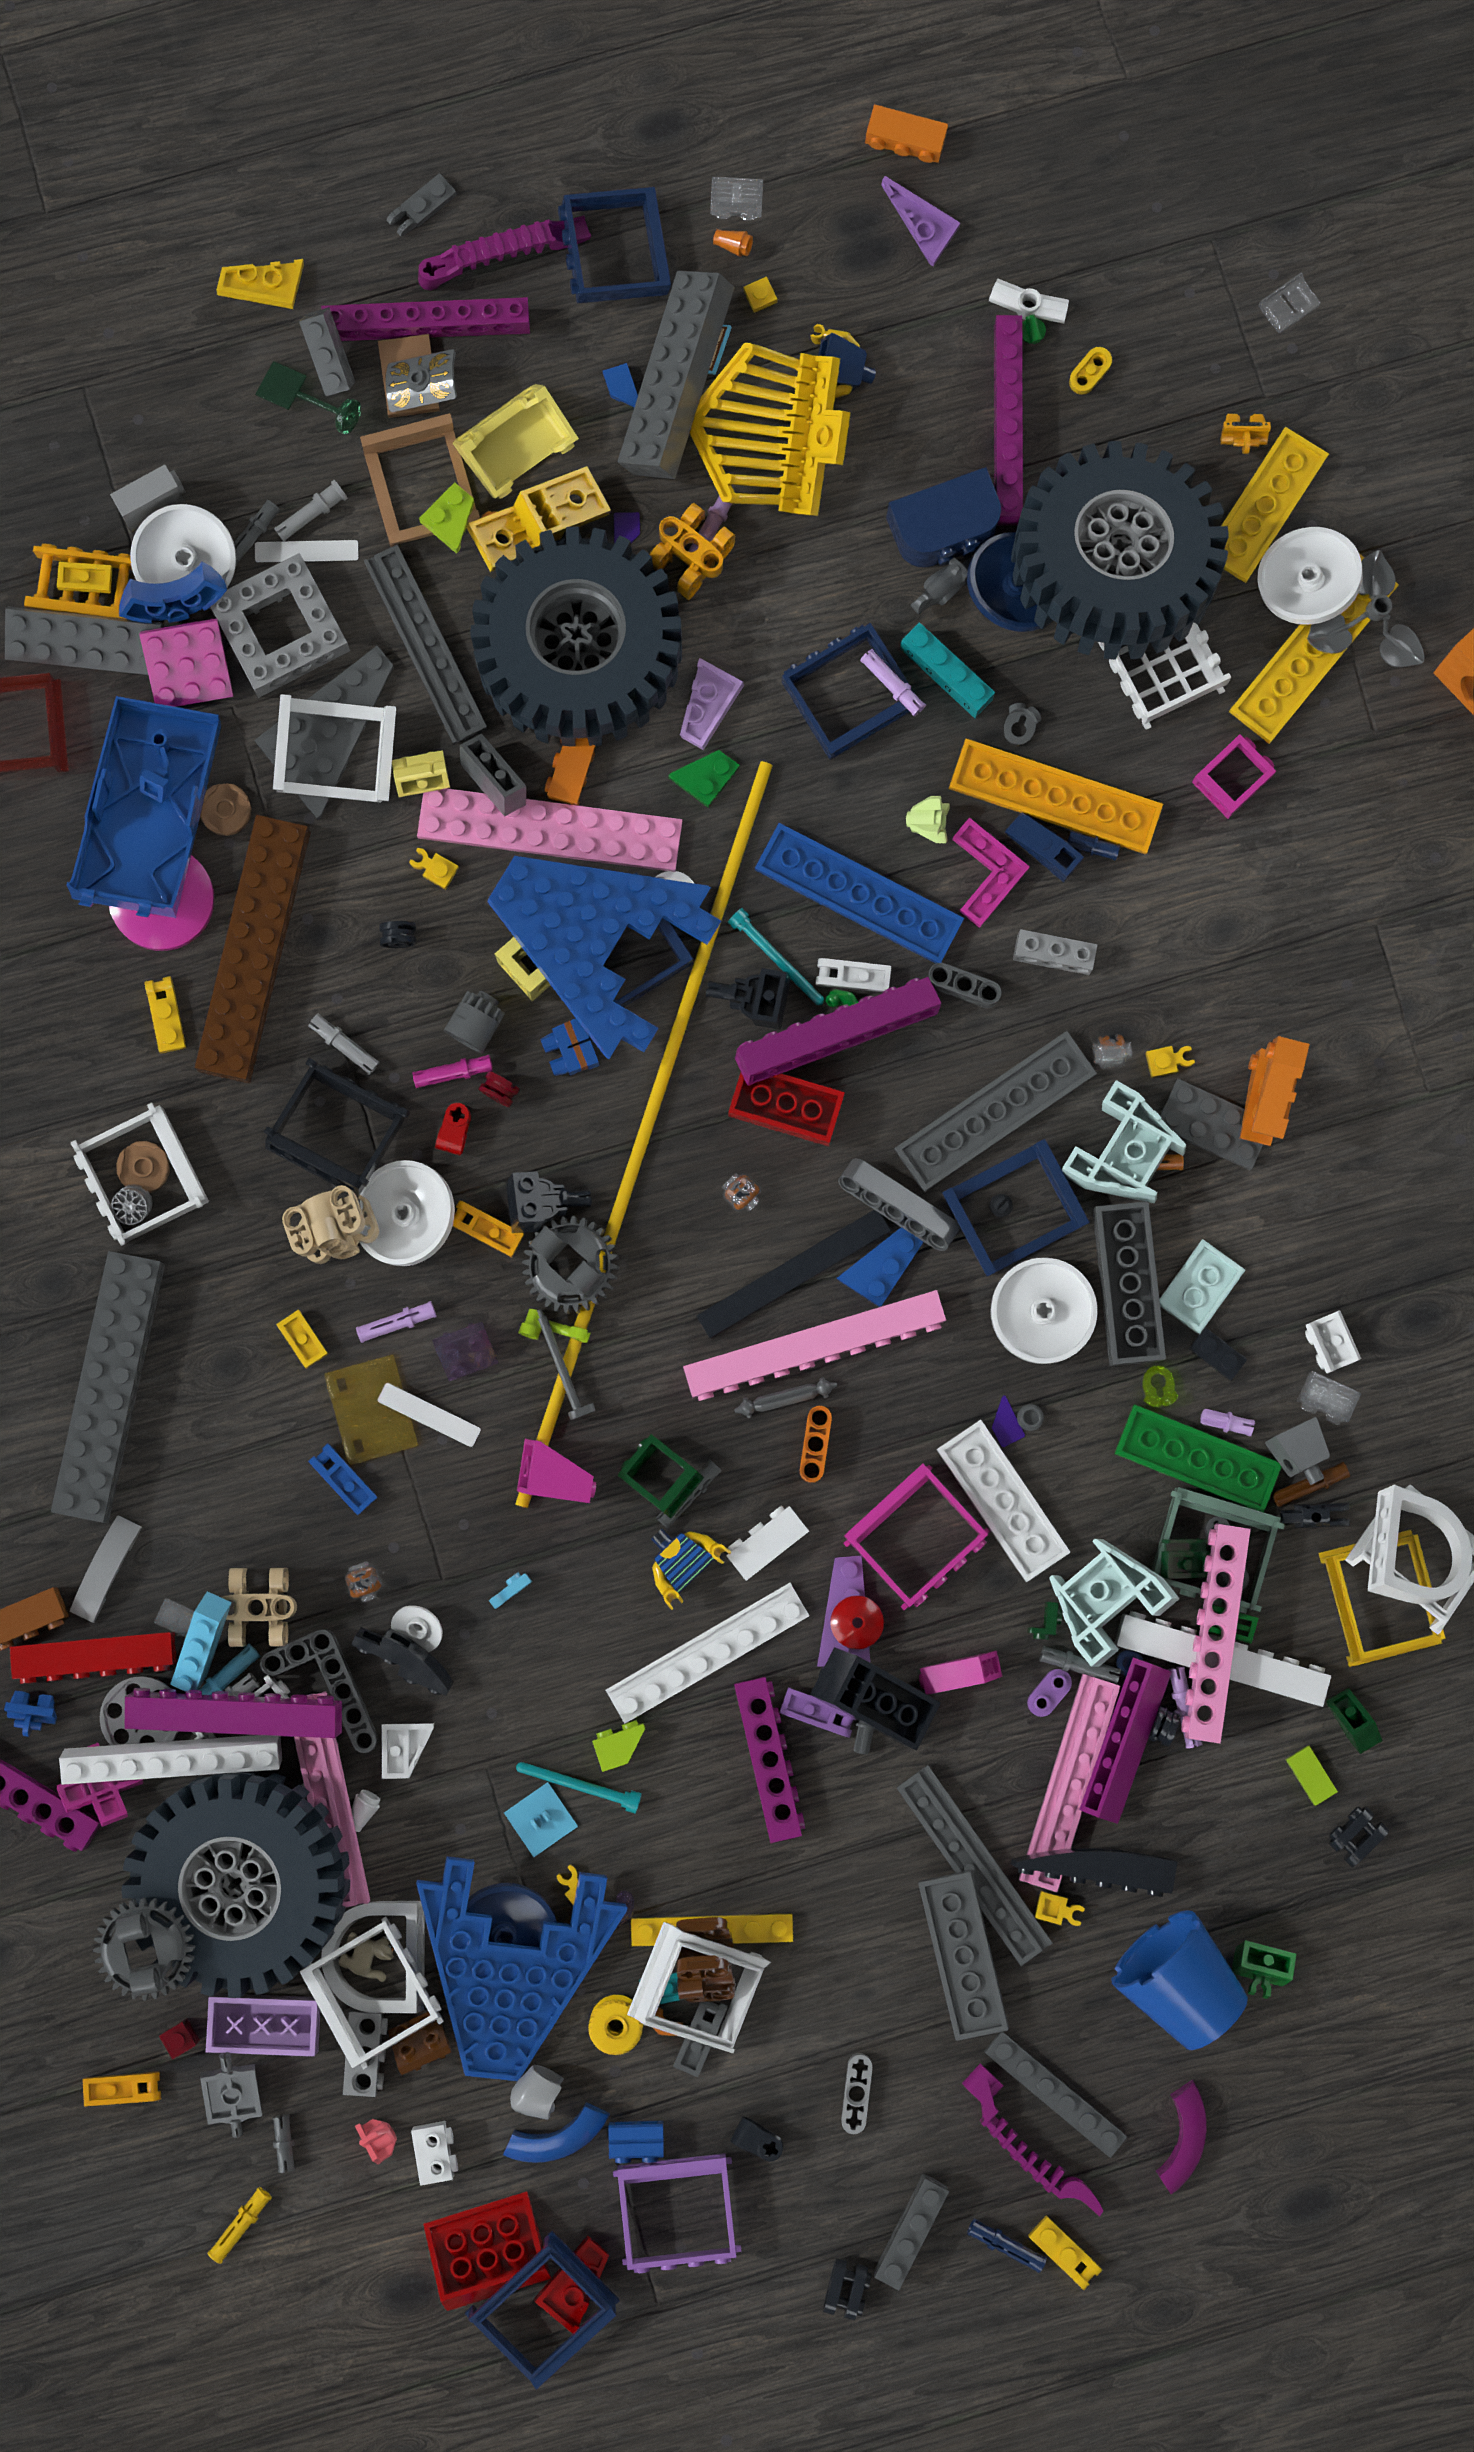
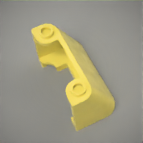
M535 384L522 391L463 433L453 442V445L493 498L499 497L501 499L512 491L511 486L514 484L513 481L553 452L557 453L560 451L561 454H565L575 446L573 442L579 438L546 387Z

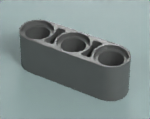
M945 963L934 964L927 976L935 990L983 1008L994 1007L1001 997V988L996 982ZM935 971H942L947 979L944 982H937L932 974ZM967 980L971 984V989L969 991H961L957 986V982ZM984 989L993 990L996 995L995 999L990 1001L984 999L982 991Z

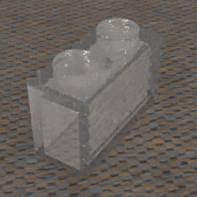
M712 177L710 214L720 219H728L731 216H741L744 220L760 218L762 215L763 179Z
M1312 1371L1309 1372L1297 1402L1302 1404L1301 1408L1312 1414H1316L1319 1411L1326 1414L1325 1419L1327 1421L1340 1425L1341 1422L1347 1423L1350 1421L1361 1393Z

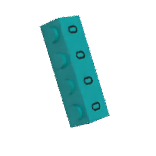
M920 622L901 640L900 650L974 718L993 701L995 692Z

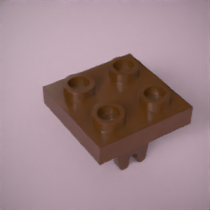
M426 2012L388 2030L389 2038L392 2039L429 2017L430 2013ZM437 2020L392 2046L396 2064L401 2075L414 2069L418 2071L422 2069L421 2066L438 2058L442 2060L446 2058L447 2054L451 2053L443 2022L438 2024Z

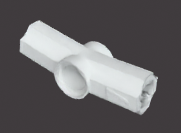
M997 279L989 298L990 302L1017 312L1018 315H1022V319L1035 314L1038 319L1063 324L1069 303L1067 299L1042 295L1037 290L1022 289L1000 279ZM1031 301L1035 306L1027 308L1023 305V302Z

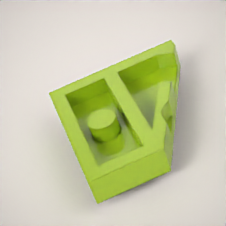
M454 482L419 518L420 523L457 554L461 547L460 543L463 533L468 525L469 515L474 506V498Z

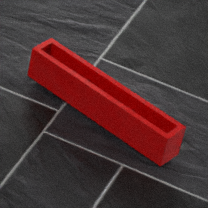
M175 1632L10 1647L12 1679L20 1678V1684L36 1682V1677L47 1676V1681L63 1680V1674H73L74 1679L88 1678L90 1677V1672L100 1671V1676L117 1675L116 1670L127 1669V1674L143 1673V1667L153 1666L154 1671L170 1670V1665L177 1664Z

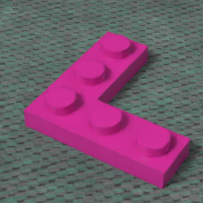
M969 818L952 840L992 871L960 909L964 916L980 928L1028 871L1030 866Z

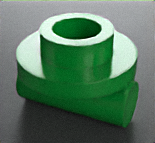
M1035 314L1025 317L1026 320L1022 323V339L1029 344H1036L1044 338L1046 328L1044 323L1036 318Z

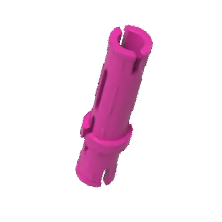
M488 1054L468 1060L462 1058L459 1062L414 1071L412 1074L415 1087L419 1088L464 1077L469 1079L472 1075L493 1071L490 1055Z

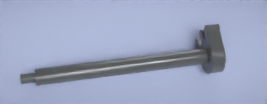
M542 1309L537 1310L539 1315L538 1321L573 1409L568 1412L570 1420L596 1411L593 1403L581 1407L547 1316H544Z

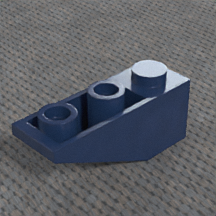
M1023 812L1005 831L1010 838L1062 882L1067 880L1084 858L1065 840Z

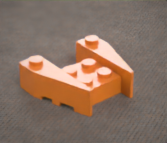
M1278 1036L1268 1043L1266 1049L1261 1048L1256 1054L1251 1055L1248 1069L1252 1071L1240 1139L1271 1146L1273 1137L1284 1138L1289 1121L1288 1116L1291 1103H1294L1297 1094L1294 1092L1297 1078L1301 1079L1310 1044Z

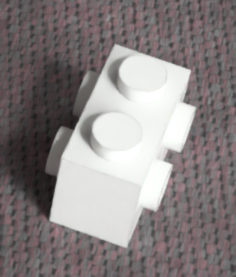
M446 2121L414 2126L411 2132L420 2186L453 2180L454 2172L458 2171L456 2155H451L449 2144L454 2143L451 2127H446ZM430 2137H435L437 2141H432ZM434 2164H439L441 2168H436Z

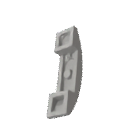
M119 1515L116 1517L83 1578L70 1612L95 1623L106 1601L105 1597L128 1551H131L142 1526Z

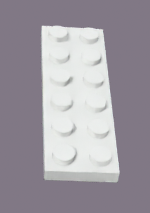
M981 1420L936 1449L1025 1582H1028L1070 1553Z

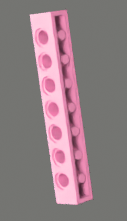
M1215 1524L1214 1529L1209 1531L1208 1545H1212L1211 1554L1206 1556L1204 1571L1208 1572L1207 1582L1202 1583L1200 1597L1204 1598L1203 1609H1199L1197 1614V1625H1200L1199 1636L1195 1635L1193 1642V1651L1197 1652L1196 1660L1191 1662L1189 1678H1192L1193 1682L1192 1689H1187L1185 1705H1189L1188 1716L1183 1717L1181 1729L1182 1732H1185V1738L1221 1744L1250 1529ZM1224 1545L1232 1549L1233 1554L1228 1561L1223 1560L1220 1556V1549ZM1220 1572L1228 1575L1229 1582L1225 1587H1220L1216 1582V1576ZM1218 1598L1225 1603V1609L1221 1614L1215 1613L1212 1608L1214 1600ZM1213 1625H1217L1221 1629V1636L1216 1641L1212 1640L1208 1634L1210 1627ZM1209 1652H1214L1217 1655L1218 1661L1214 1667H1208L1205 1663V1656ZM1205 1679L1212 1680L1214 1684V1689L1209 1694H1205L1201 1690V1683ZM1205 1705L1210 1710V1716L1207 1720L1201 1721L1197 1716V1711L1201 1706Z

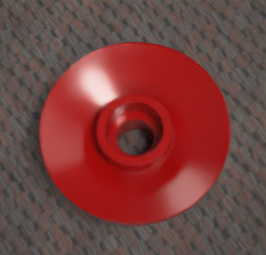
M850 1596L835 1606L831 1614L830 1626L834 1637L840 1644L851 1649H864L879 1639L883 1631L884 1619L880 1608L874 1601L864 1596ZM856 1617L861 1618L863 1622L859 1628H855L852 1624L853 1619Z

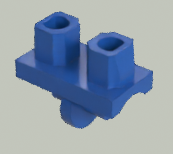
M15 1691L11 1702H6L4 1711H7L8 1718L15 1719L14 1727L23 1728V1736L29 1737L32 1730L41 1731L42 1723L56 1724L57 1716L54 1711L55 1700L53 1696L39 1695L37 1706L28 1705L29 1693Z

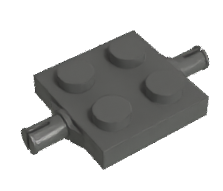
M226 2052L225 2061L224 2053H221L219 2055L220 2069L200 2072L208 2125L216 2123L231 2124L232 2137L237 2138V2131L238 2137L244 2134L241 2122L249 2118L262 2116L255 2064L238 2067L232 2066L231 2054Z

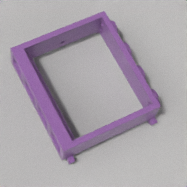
M723 2153L661 2160L654 2163L644 2162L618 2165L617 2170L613 2171V2176L618 2177L626 2250V2258L622 2259L623 2265H627L628 2270L634 2269V2273H645L650 2271V2267L661 2266V2270H672L677 2268V2264L688 2263V2267H698L704 2265V2261L715 2260L716 2264H725L731 2262V2258H736V2252H741V2245H735L727 2173V2164H732L731 2157H726V2154ZM722 2173L729 2248L633 2259L625 2184Z

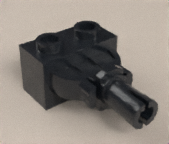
M761 968L759 975H752L746 979L735 978V983L731 985L709 981L706 997L729 1000L730 1008L740 1010L742 1014L752 1019L755 1026L781 1030L791 979L787 972Z
M514 1172L506 1182L512 1233L538 1232L543 1223L551 1221L555 1216H565L567 1208L591 1207L592 1199L588 1197L591 1195L590 1190L568 1192L564 1189L563 1184H553L547 1179L539 1178L538 1172Z

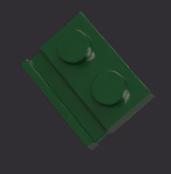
M1162 1539L1164 1551H1161V1577L1166 1579L1207 1578L1208 1572L1204 1571L1206 1556H1209V1551H1206L1208 1539Z

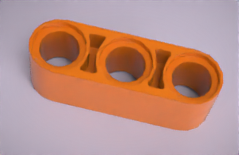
M824 1406L812 1408L807 1416L799 1470L801 1478L808 1483L819 1481L824 1473L832 1421L830 1411ZM822 1411L826 1414L827 1421L824 1425L818 1426L813 1423L812 1415L814 1412ZM812 1437H818L823 1442V1448L818 1452L811 1451L808 1447V1441ZM809 1463L816 1464L819 1468V1474L815 1478H809L804 1473V1468Z

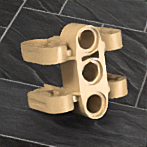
M342 1185L337 1186L332 1191L315 1195L296 1207H290L284 1212L282 1218L293 1251L307 1257L316 1264H324L331 1257L337 1259L350 1258L360 1252L359 1242L372 1243L379 1234V1227L368 1199L361 1195L357 1198L353 1190ZM348 1192L349 1196L340 1198L337 1201L340 1193ZM358 1200H362L363 1202L362 1210ZM295 1213H300L302 1219L299 1225L291 1226V1216ZM365 1225L371 1227V1229L367 1231V1236L361 1233L362 1231H364ZM317 1250L321 1251L320 1257L314 1254Z
M230 1568L229 1592L234 1593V1595L222 1597L227 1601H234V1614L227 1615L226 1620H234V1622L229 1623L228 1628L229 1646H247L246 1624L249 1623L248 1621H269L270 1646H285L288 1644V1622L282 1621L283 1619L291 1618L297 1611L295 1599L283 1594V1592H288V1568H270L269 1594H248L249 1591L246 1589L247 1568ZM254 1600H260L263 1603L264 1608L259 1615H255L251 1611L250 1606ZM286 1600L290 1603V1607H291V1608H290V1611H289L287 1614H286V1611H287V1602H286Z

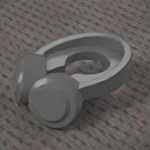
M1015 703L1009 706V715L1004 724L1006 740L1016 746L1027 743L1035 732L1036 724L1041 721L1039 711L1032 706L1027 708L1024 703ZM1024 715L1026 717L1024 724L1026 733L1021 737L1013 735L1011 727L1013 724L1018 723L1020 716Z

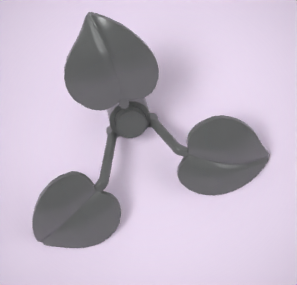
M1377 550L1361 561L1363 580L1358 594H1369V598L1372 600L1366 606V612L1346 625L1345 619L1341 614L1328 621L1312 624L1307 637L1308 642L1321 652L1339 653L1348 648L1352 643V635L1348 631L1349 628L1367 617L1372 621L1383 619V635L1386 638L1380 643L1379 647L1383 660L1388 665L1397 668L1420 665L1424 662V652L1415 633L1409 627L1400 624L1393 626L1390 632H1388V620L1390 619L1388 613L1392 609V602L1387 595L1394 589L1396 581L1394 572L1382 551Z

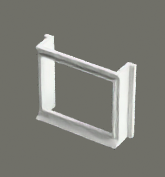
M281 694L273 790L282 793L380 803L382 801H389L396 707L385 706L384 708L294 699L291 698V695ZM290 712L381 721L375 791L284 782Z
M1411 1485L1405 1488L1407 1490L1421 1494ZM1375 1517L1345 1559L1353 1567L1362 1560H1365L1368 1564L1371 1563ZM1466 1530L1471 1544L1472 1555L1474 1556V1535ZM1474 1562L1464 1586L1450 1596L1443 1608L1436 1602L1419 1604L1435 1617L1429 1628L1436 1634L1442 1631L1474 1583ZM1394 1570L1395 1577L1409 1581L1399 1572Z
M663 1922L627 2015L634 2017L646 2026L734 2053L735 2041L763 1970L771 1962L760 1954L754 1952L748 1954L684 1932L672 1924ZM682 1946L709 1956L715 1955L726 1959L730 1963L745 1967L718 2036L655 2016Z

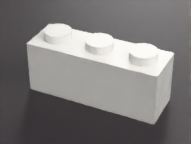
M781 1505L769 1515L772 1520L765 1526L761 1522L748 1531L751 1537L744 1542L739 1538L728 1547L731 1554L726 1556L745 1581L809 1532L790 1506L784 1509Z

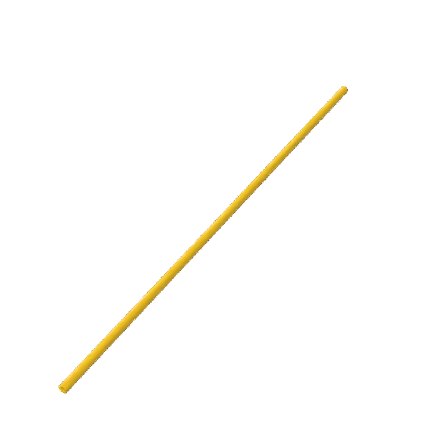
M761 761L710 913L721 921L773 766L767 762ZM720 925L708 945L703 942L700 943L604 1236L609 1235L612 1238L607 1245H615ZM601 1250L599 1254V1268L602 1273H605L606 1270L603 1269V1256L606 1255L605 1252ZM589 1302L590 1310H586L583 1305L580 1306V1313L577 1315L574 1327L587 1330L595 1303ZM572 1338L569 1339L563 1358L570 1378L582 1342ZM559 1373L536 1441H540L547 1446L549 1445L566 1394ZM519 1492L515 1504L528 1508L532 1495Z

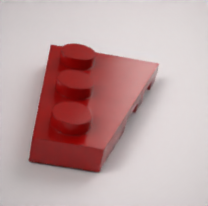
M587 2236L574 2253L600 2279L609 2254ZM561 2268L534 2298L535 2303L572 2334L579 2329V2324L588 2308L590 2297Z

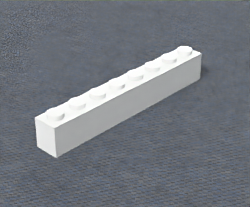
M1130 1611L1129 1615L1122 1614L1114 1642L1116 1646L1189 1668L1191 1662H1195L1197 1652L1193 1651V1642L1197 1630L1184 1626L1181 1627L1180 1631L1170 1628V1622L1156 1619L1155 1623L1145 1621L1146 1615ZM1209 1634V1637L1214 1641L1220 1638ZM1238 1642L1234 1643L1230 1680L1323 1707L1331 1675L1324 1674L1325 1668L1310 1664L1309 1669L1300 1667V1661L1284 1657L1283 1661L1273 1659L1274 1653L1258 1649V1653L1247 1651L1248 1645ZM1209 1652L1205 1656L1206 1665L1214 1667L1217 1664V1655L1214 1652Z
M254 1735L67 1748L62 1752L59 1762L63 1785L278 1770L282 1762L280 1736Z

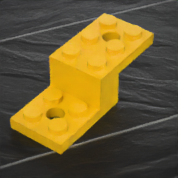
M586 466L521 491L514 506L468 523L467 529L487 567L492 572L496 570L495 563L503 555L510 561L516 558L515 545L526 539L531 548L540 546L539 533L547 530H552L555 541L561 540L564 532H566V527H579L609 515L611 509ZM572 494L578 495L582 499V503L576 504L572 502L569 496ZM496 535H505L508 538V543L498 542Z

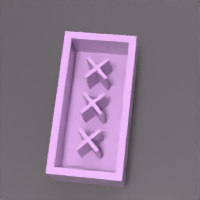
M216 1993L214 1996H209L206 2052L315 2056L319 2049L320 2008L314 1997L244 1994L241 1998H228V1994Z

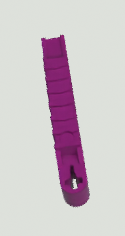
M585 216L573 218L577 244L589 240L591 233H589ZM550 219L541 223L536 221L529 226L521 225L520 228L514 230L510 228L506 232L499 234L496 232L486 238L479 237V240L466 241L465 244L460 246L453 245L452 248L441 255L424 259L420 263L418 271L419 285L425 290H435L446 281L461 275L464 267L470 266L474 270L477 263L483 262L486 266L489 265L490 259L497 258L498 261H503L504 255L510 254L513 258L517 256L518 251L522 250L525 255H528L533 247L539 254L542 253L545 244H549L551 250L568 248V245H563L562 230L565 229L564 221H552Z
M980 2063L962 2082L964 2087L981 2102L982 2118L980 2123L984 2127L987 2126L991 2136L1000 2141V2146L1004 2150L1007 2149L1010 2152L1009 2155L1021 2164L1022 2169L1026 2172L1029 2171L1032 2174V2178L1037 2183L1040 2182L1047 2192H1052L1059 2199L1075 2198L1081 2200L1100 2217L1103 2209L1095 2195L1082 2180L1077 2177H1067L1057 2187V2182L1066 2171L1063 2167L1058 2165L1050 2178L1047 2179L1044 2175L1052 2164L1045 2159L1036 2169L1033 2164L1039 2155L1032 2150L1028 2157L1025 2158L1022 2153L1027 2149L1028 2145L1023 2140L1016 2147L1011 2143L1018 2133L1011 2128L1005 2136L1001 2131L1008 2125V2121L1003 2117L1000 2120L995 2117L999 2110L994 2106L993 2097L1003 2087V2084Z

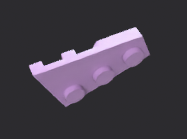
M699 658L698 670L693 681L692 694L689 705H687L680 736L704 750L744 687V684L739 679Z

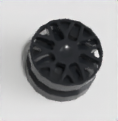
M389 921L379 924V931L382 932V938H380L381 947L407 948L417 945V938L414 936L416 931L415 922Z
M1160 1705L1148 1740L1154 1742L1159 1740L1162 1745L1169 1747L1176 1734L1180 1722L1177 1717L1181 1716V1712L1176 1710L1171 1712L1167 1710L1166 1706Z

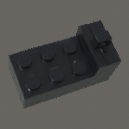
M835 1647L825 1666L822 1667L818 1675L819 1678L810 1694L823 1703L846 1713L894 1741L916 1751L941 1702L861 1657Z

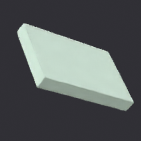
M1202 1239L1159 1298L1160 1307L1200 1334L1245 1272V1269Z

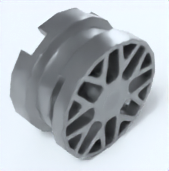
M136 1184L127 1185L113 1197L111 1203L112 1213L121 1223L127 1225L137 1224L151 1211L152 1197L148 1191L141 1188L142 1186Z

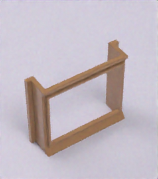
M450 413L360 437L390 547L434 534L424 525L399 531L379 461V453L445 437L458 485L473 497L461 455L453 445L456 437ZM475 503L469 515L468 523L480 519Z

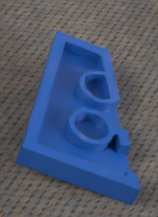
M901 1227L836 1279L876 1306L881 1307L923 1241Z

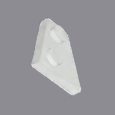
M434 1723L382 1724V1779L410 1778L434 1729Z

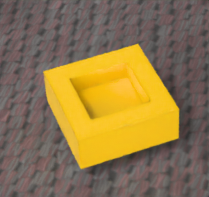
M767 277L743 287V291L754 313L777 303V297Z

